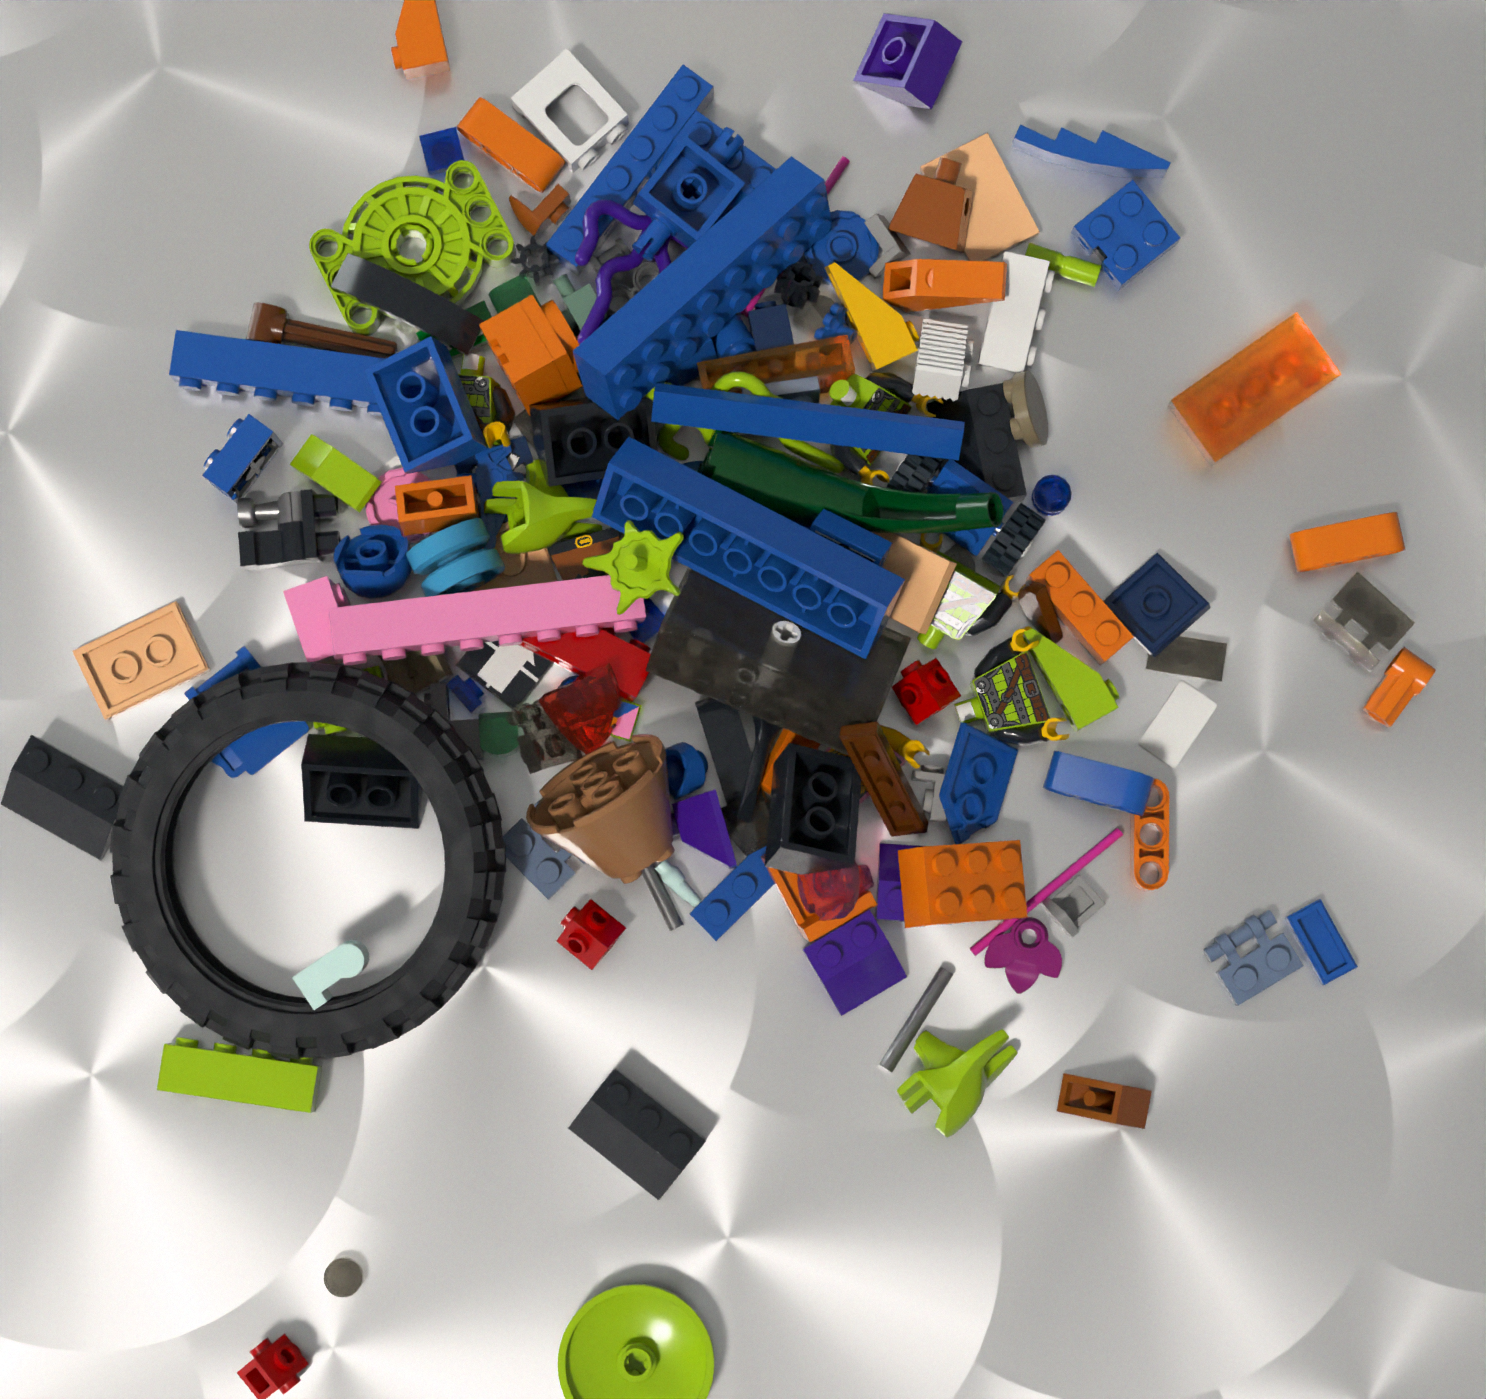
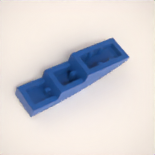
M1020 124L1011 145L1012 148L1050 163L1084 172L1124 178H1164L1171 162L1103 130L1097 142L1094 143L1062 127L1056 139L1053 140Z

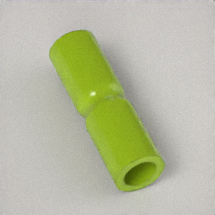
M1032 243L1028 244L1025 256L1050 261L1048 270L1055 271L1054 274H1060L1064 278L1095 287L1101 269L1099 264L1073 256H1064L1058 251Z

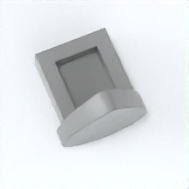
M874 214L864 222L885 252L869 269L874 279L884 274L885 263L901 261L911 254L897 233L888 229L890 223L885 216L880 214Z
M1078 875L1052 899L1047 897L1042 902L1043 907L1052 920L1072 938L1079 933L1078 928L1106 904L1081 875Z

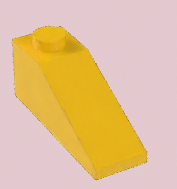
M834 262L824 267L840 303L848 309L846 313L852 328L857 331L856 337L872 371L918 351L915 343L919 341V336L910 320L905 322L902 315Z

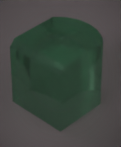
M525 273L495 287L488 294L497 314L532 294L539 306H541Z
M517 711L478 714L480 747L486 753L494 757L503 758L511 756L520 750V720Z

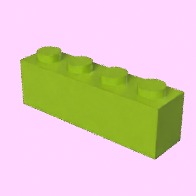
M176 1037L175 1044H164L157 1090L308 1113L315 1112L322 1065L313 1064L314 1058H290V1061L275 1059V1056H271V1053H268L266 1050L252 1049V1054L247 1055L236 1053V1045L215 1042L213 1049L198 1047L199 1040Z

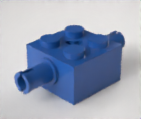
M725 127L707 152L684 135L637 194L633 204L652 220L638 240L632 244V248L639 254L648 242L651 243L642 255L644 259L652 261L655 254L670 236H674L689 248L715 224L745 185L744 181L725 167L740 146L744 144L742 137L737 134L728 146L726 145L735 132L734 130ZM688 188H691L695 193L693 197L687 199L682 194Z

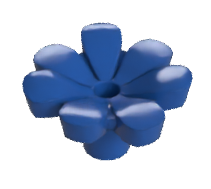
M838 302L834 303L830 307V313L825 315L822 321L825 327H820L815 332L814 339L820 341L818 348L828 351L839 339L849 344H852L856 339L857 331L846 323L848 309Z

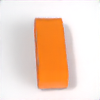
M481 97L477 99L456 126L457 130L470 142L540 193L545 191L566 163L553 149Z
M1397 512L1335 523L1289 534L1297 572H1306L1361 561L1405 550Z
M1155 778L1152 787L1159 793L1157 805L1155 807L1146 806L1143 816L1130 813V878L1134 886L1143 891L1159 889L1166 883L1169 875V791L1165 783ZM1146 824L1153 825L1159 832V839L1153 846L1146 845L1140 838V830ZM1144 863H1152L1158 869L1159 876L1153 884H1146L1140 878V868Z

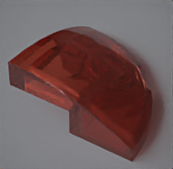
M610 663L581 674L574 682L547 692L538 700L560 732L586 755L601 747L614 732L617 725L614 723L611 726L614 711L621 707L620 689Z

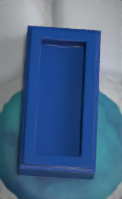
M1321 899L1285 917L1321 985H1325L1358 967Z

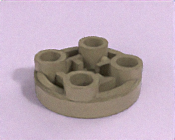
M1028 370L1015 373L1012 379L1003 382L1005 398L1008 403H1012L1015 417L1010 419L1012 435L1015 440L1023 439L1024 443L1031 448L1046 445L1048 441V419L1038 382Z

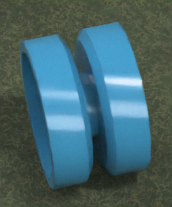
M482 519L466 520L443 529L422 540L406 553L407 560L414 574L428 575L421 584L425 597L471 592L496 578L505 570V565L496 549H482L490 539V534Z

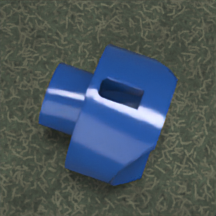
M685 742L666 747L669 792L675 800L699 791L704 785L705 774L708 771V761L705 755Z

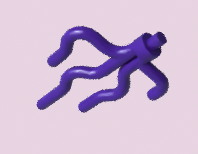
M600 199L591 203L583 217L584 237L575 255V262L579 266H585L589 263L599 240L598 220L601 215L612 216L625 226L635 230H642L639 237L652 222L651 218L648 215L633 213L610 199ZM670 236L654 256L659 274L672 263L668 253L671 239L688 249L687 246L674 236ZM650 242L646 244L639 254L633 249L626 256L615 257L606 261L598 270L595 280L597 297L578 335L577 341L579 345L600 327L610 307L613 297L611 280L614 274L638 267L644 260L642 255L651 245Z

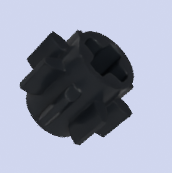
M531 236L530 244L525 247L517 243L516 248L520 253V258L512 259L511 264L513 267L523 268L518 276L521 282L530 277L534 279L535 285L539 286L540 278L544 276L551 279L554 278L550 264L559 263V258L556 255L548 256L547 242L543 246L537 244L534 236ZM530 255L533 258L541 255L543 265L539 267L534 264L529 268L530 265L527 258Z
M796 262L777 276L774 293L781 294L783 304L799 307L802 310L808 300L813 303L817 302L823 278L822 276H816L812 264Z

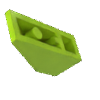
M1031 628L1024 632L1023 639L1027 644L1039 640V645L1028 651L1074 732L1081 730L1119 708L1115 701L1120 699L1110 679L1104 681L1098 672L1035 629Z

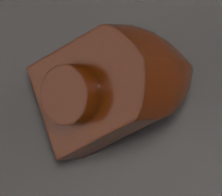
M559 184L533 211L512 195L509 197L510 205L517 219L534 237L542 234L552 223L555 225L561 223L571 210L568 206L571 203L570 194Z

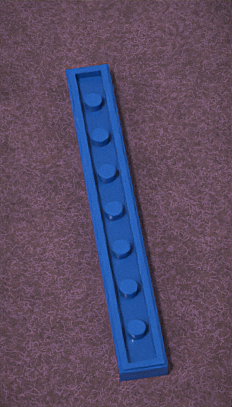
M655 383L651 422L958 461L964 433V422L662 383Z

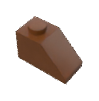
M1064 1073L1057 1111L1145 1129L1152 1091Z

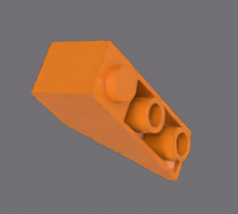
M912 259L885 263L882 300L906 313L1005 301L1007 263Z

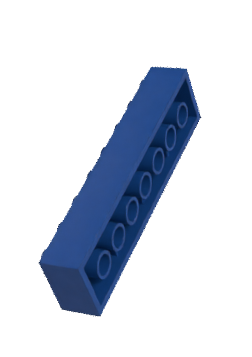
M791 156L573 350L585 395L617 420L626 412L635 409L641 399L655 387V383H663L677 366L694 355L698 347L708 338L717 335L728 320L736 313L742 312L764 288L770 287L780 273L790 264L798 262L810 246L828 234L833 225L825 180Z
M631 437L626 439L609 461L592 514L594 519L623 534L624 525L627 520L632 521L640 532L644 530L653 531L661 540L681 532L684 537L672 556L673 560L864 659L868 657L884 632L905 581L904 578Z

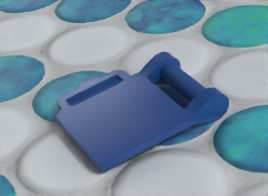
M243 646L235 652L238 655L198 688L195 689L192 686L184 694L190 700L212 687V685L240 674L246 668L251 671L261 668V665L248 649ZM305 721L261 727L232 742L217 754L211 762L222 767L231 778H236L245 771L250 775H254L308 733L310 730L309 725Z

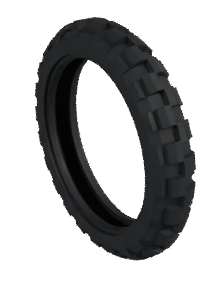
M290 662L265 666L237 674L212 685V687L191 698L175 711L171 718L152 735L140 752L139 759L131 774L127 775L118 799L119 808L116 821L112 824L110 853L112 854L113 875L110 878L114 902L119 906L124 923L121 927L132 951H136L147 969L145 973L162 994L166 993L181 1008L180 1012L200 1027H207L223 1036V1040L248 1050L251 1048L266 1050L268 1053H271V1056L292 1059H328L349 1056L371 1048L374 1049L398 1039L410 1030L420 1026L440 1010L459 991L478 965L489 945L488 942L498 921L504 897L503 886L506 873V843H504L502 818L495 794L490 789L483 773V767L471 747H468L456 733L455 727L435 708L432 709L416 697V694L391 680L388 681L357 668L319 662ZM311 721L347 728L366 736L392 753L408 768L429 798L438 820L444 847L445 873L439 907L430 929L413 955L398 970L380 982L360 991L334 996L315 1010H313L306 998L288 996L254 985L238 976L214 956L199 938L186 915L177 889L174 872L173 849L178 818L184 801L198 776L214 757L232 742L261 727L285 722Z

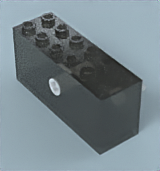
M687 568L678 587L681 593L679 596L674 595L661 622L645 671L691 689L698 694L720 701L734 709L763 719L770 724L799 734L806 739L835 749L842 754L849 755L839 737L841 726L877 722L911 637L885 627L884 632L872 651L864 659L693 569Z

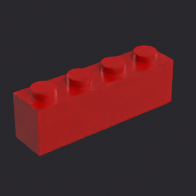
M612 627L601 628L598 635L589 637H576V632L560 633L561 639L554 641L538 642L537 636L522 638V643L518 644L630 702L636 699L656 659V656L649 653L651 650L649 646L635 639H630L628 643L616 637V632Z

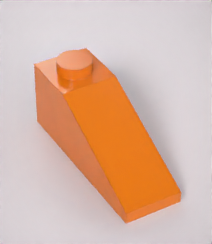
M404 0L395 32L398 46L391 47L396 70L403 68L406 80L451 71L436 0Z

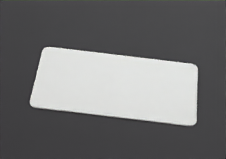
M1180 681L1139 740V745L1170 767L1176 768L1216 710L1217 704L1185 681Z

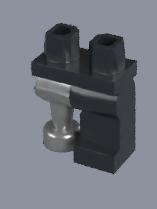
M312 489L286 492L280 496L278 501L256 504L253 498H238L237 512L241 529L256 527L257 520H277L278 530L238 532L240 566L245 570L267 569L310 562L319 563L323 562L322 557L334 555L335 548L341 541L340 532H321L320 519L339 517L338 498L335 495L317 494Z

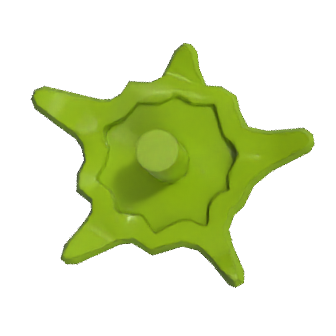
M627 520L624 525V537L614 542L611 552L587 557L582 562L587 568L605 571L609 574L612 589L621 593L617 606V614L621 615L638 598L648 599L659 590L679 596L681 592L669 578L672 556L684 536L681 532H677L669 538L661 540L653 531L644 530L640 532L632 521Z

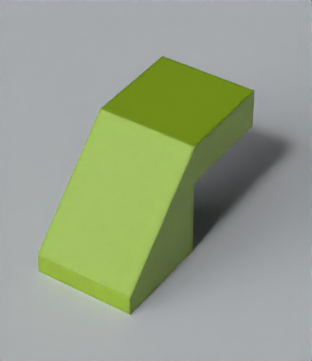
M313 434L310 435L289 464L359 513L382 482Z

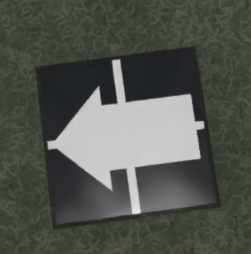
M499 641L485 642L482 649L466 651L456 664V667L515 713L519 711L555 665V663L519 645L499 646Z

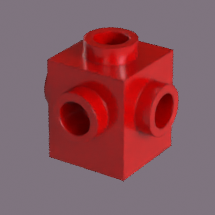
M937 658L922 665L920 660L913 662L900 671L903 679L891 687L901 705L906 709L916 725L935 715L961 697L948 672L942 667Z
M590 899L581 910L574 906L564 917L560 924L565 929L556 941L589 969L593 970L613 947L626 927Z
M283 1334L273 1343L267 1337L249 1353L254 1359L240 1369L237 1374L257 1399H267L277 1390L284 1395L301 1381L297 1374L309 1363L302 1356L298 1346L292 1343L286 1334Z

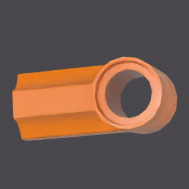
M1403 647L1385 670V678L1374 690L1362 709L1378 723L1388 728L1391 727L1413 696L1416 697L1426 686L1436 669L1406 647Z

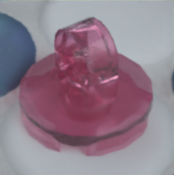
M856 861L852 868L803 875L798 874L797 878L799 897L805 909L809 913H816L820 917L819 920L823 921L845 918L854 909L859 893L867 891L874 886L869 866L857 865Z

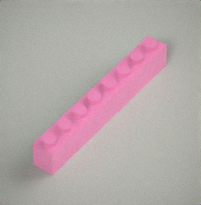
M606 575L329 608L334 661L343 660L344 665H357L366 663L367 657L382 655L385 661L405 658L406 652L421 650L422 656H432L445 653L444 647L460 646L461 651H473L484 648L483 643L499 641V646H514L521 644L522 638L537 636L538 642H547L561 639L560 633L576 632V637H589L598 635L599 629L614 627L616 633L634 631L638 629L637 624H642L646 618L644 598H638L623 614H617L621 593L612 589L610 584L611 577Z

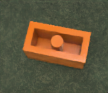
M471 475L395 486L398 520L404 536L437 532L460 522L479 518L477 493Z

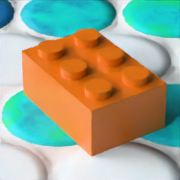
M1020 840L923 846L898 850L905 928L1028 917Z

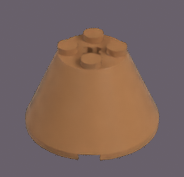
M650 734L632 735L633 743L619 747L615 741L607 743L572 762L540 789L539 792L543 798L536 807L533 803L530 804L526 812L527 822L533 831L609 878H620L624 884L637 880L642 875L643 869L654 862L668 859L675 851L672 845L673 829L666 749L658 737Z

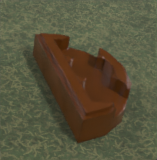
M1033 582L1031 585L1024 586L1018 593V599L1026 617L1040 634L1056 644L1063 638V632L1046 586L1039 582Z

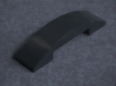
M350 253L345 257L331 285L332 289L364 305L367 303L433 336L442 344L466 356L469 355L481 332L479 324L484 322V320L427 288Z

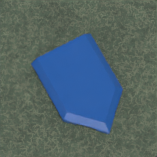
M964 722L960 723L939 793L955 844L965 842L973 833L997 822L1018 753V749Z

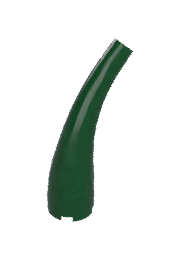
M713 431L707 447L712 448V450L709 449L703 463H700L697 471L791 521L807 527H811L823 509L870 532L943 533L992 528L1001 525L1004 515L1002 500L996 492L927 494L870 485L847 479L807 463L777 448L729 431Z

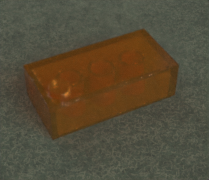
M1296 312L1171 399L1167 407L1212 468L1334 383L1341 373Z

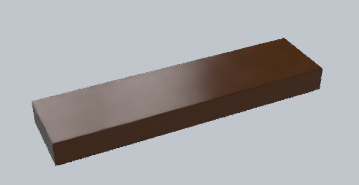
M879 722L841 726L839 737L890 836L926 833L929 822Z

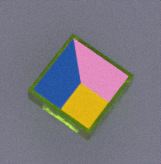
M604 695L594 732L631 743V737L634 734L642 705Z

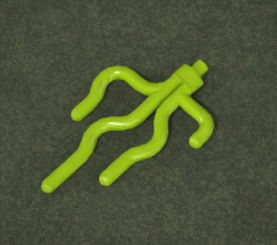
M734 371L724 374L711 388V390L728 392L731 388L742 387L756 396L783 399L770 392L762 380L746 372ZM655 387L645 397L653 400ZM665 423L658 435L660 447L671 457L681 461L686 460L689 457L688 448L673 439L682 425ZM697 428L707 445L714 430ZM778 438L783 446L792 453L833 473H841L845 468L833 455L804 441Z

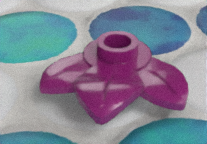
M1026 917L1018 920L1012 926L1010 933L998 935L990 942L985 953L984 964L987 968L1005 967V974L1010 986L1017 994H1021L1033 986L1040 973L1048 977L1058 978L1062 967V958L1059 949L1048 941L1046 926L1036 918ZM1026 929H1031L1035 932L1036 939L1032 944H1026L1022 940V933Z

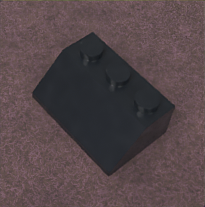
M1003 383L959 392L958 399L952 401L950 398L947 400L942 398L943 404L937 401L927 403V411L936 415V417L930 418L964 422L959 461H954L1013 501V503L1023 501L1027 493L1016 440L1011 432V415L1004 395ZM944 459L939 467L940 472L949 459Z
M645 396L635 409L626 412L619 420L615 419L588 397L529 405L533 442L546 484L549 487L603 479L609 461L628 437L658 451L655 422H651L653 401Z
M308 734L301 763L304 822L419 829L422 787L408 768L392 753L367 737Z
M31 735L11 769L1 805L102 861L110 847L112 824L116 821L119 808L118 799L124 785L47 741Z
M789 743L775 760L764 866L803 875L847 869L855 865L861 778L850 757Z
M617 1067L612 1070L568 1127L569 1130L657 1200H660L707 1140Z

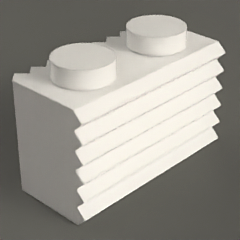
M923 319L912 390L915 396L921 394L923 397L928 395L930 398L936 396L938 399L943 397L945 400L950 398L952 401L958 399L960 387H968L971 365L964 364V361L971 362L974 344L973 339H967L968 325Z

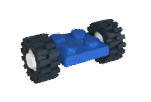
M907 454L886 487L915 493H922L926 487L928 490L927 494L996 492L1003 503V517L1013 504V501L950 459L939 475L934 476L944 459ZM1020 503L1004 527H1002L1004 524L1002 522L999 527L943 532V534L977 557L991 535L995 537L999 533L982 557V560L1007 577L1018 560L1022 559L1032 545L1034 537L1046 519L1023 503Z

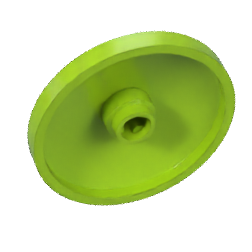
M625 1284L612 1287L595 1295L572 1317L559 1347L558 1377L565 1399H706L713 1380L714 1351L704 1322L685 1300L664 1288L654 1285Z

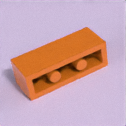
M1059 550L1026 578L1029 585L1033 582H1039L1046 586L1056 616L1100 666L1134 637Z

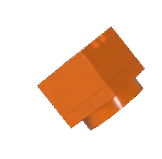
M532 294L479 324L497 362L513 389L516 390V394L529 416V405L556 402L582 387L577 375L579 371L573 354V350L579 344L566 319L553 300L539 306Z

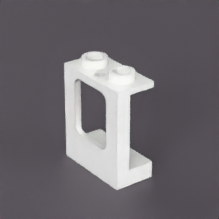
M567 48L510 98L515 111L522 118L526 117L564 158L572 173L580 167L583 170L590 167L600 155L598 151L608 142L611 145L615 144L628 131L626 128L629 124L628 114ZM572 85L582 87L608 116L607 123L579 146L574 145L545 113L546 108Z

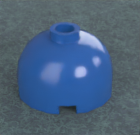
M383 524L361 528V535L351 540L349 535L344 537L335 548L333 559L345 587L359 597L369 599L384 598L401 589L408 581L412 568L407 560L406 553L411 548L407 537H403L398 528Z

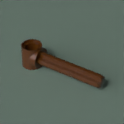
M259 302L253 304L246 340L283 344L284 341L334 352L385 359L397 353V343L394 341L289 319V313L284 308Z

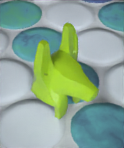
M539 459L533 460L532 463L526 466V482H496L492 488L493 496L517 497V499L495 498L487 499L484 503V513L507 514L509 531L501 535L503 550L508 554L539 551L551 547L556 542H563L603 530L600 524L575 522L586 518H593L592 514L597 500L568 497L561 485L547 486Z
M1003 1029L978 1042L967 1052L946 1044L925 1030L915 1040L916 1044L913 1048L925 1070L918 1071L909 1077L897 1089V1094L902 1101L907 1100L904 1106L911 1114L928 1100L932 1099L942 1110L936 1121L935 1128L948 1138L958 1132L975 1114L983 1100L985 1089L1003 1072L1018 1052L1010 1045L990 1059L1009 1039L1008 1034Z

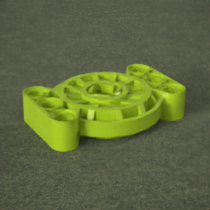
M465 160L456 161L449 166L446 171L445 183L433 178L417 175L396 177L379 183L366 192L352 207L344 223L342 235L332 229L324 228L315 232L309 242L310 252L347 325L353 333L366 336L372 335L378 330L382 314L390 318H397L367 303L364 305L331 288L348 253L407 278L447 300L452 298L449 301L458 306L474 290L482 274L484 263L501 269L509 266L511 260L516 257V248L512 235L476 166ZM469 174L474 178L471 186L460 189L454 185V181L459 175ZM486 207L490 209V217L484 222L472 220L471 214L476 208ZM362 212V214H361V216H360L358 222L355 223L356 220H357V218H358V216H359V214ZM350 234L353 235V241L350 240ZM420 238L427 243L426 250L421 255L422 261L416 263L415 259H406L400 255L401 246L408 239ZM503 240L508 244V249L505 253L496 256L488 252V247L493 241ZM330 241L338 244L334 255L330 257L319 255V249L325 242ZM473 256L477 258V262L472 261ZM468 274H472L468 283L462 288L460 292H458V290L465 283ZM360 308H368L372 311L370 320L364 324L353 322V315Z

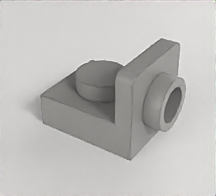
M921 765L920 771H912L911 780L933 783V789H925L923 812H929L928 821L944 823L946 815L939 797L945 776L943 774L944 768L933 765Z

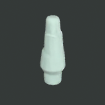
M667 859L656 865L654 869L661 875L662 881L684 901L689 902L695 908L702 902L700 897L685 881L686 877L677 866L671 865Z

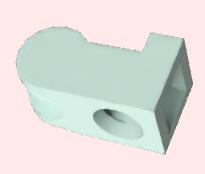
M348 940L292 977L313 1010L333 997L328 987L341 978H351L358 975L367 967L369 962L368 949L362 942Z

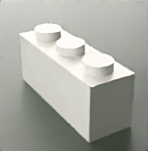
M1004 251L1001 262L1007 263L1005 301L992 302L977 364L1019 373L1023 372L1025 367L1032 368L1037 349V346L1030 344L1033 330L1041 331L1046 308L1039 307L1042 292L1050 293L1055 271L1048 270L1050 261Z

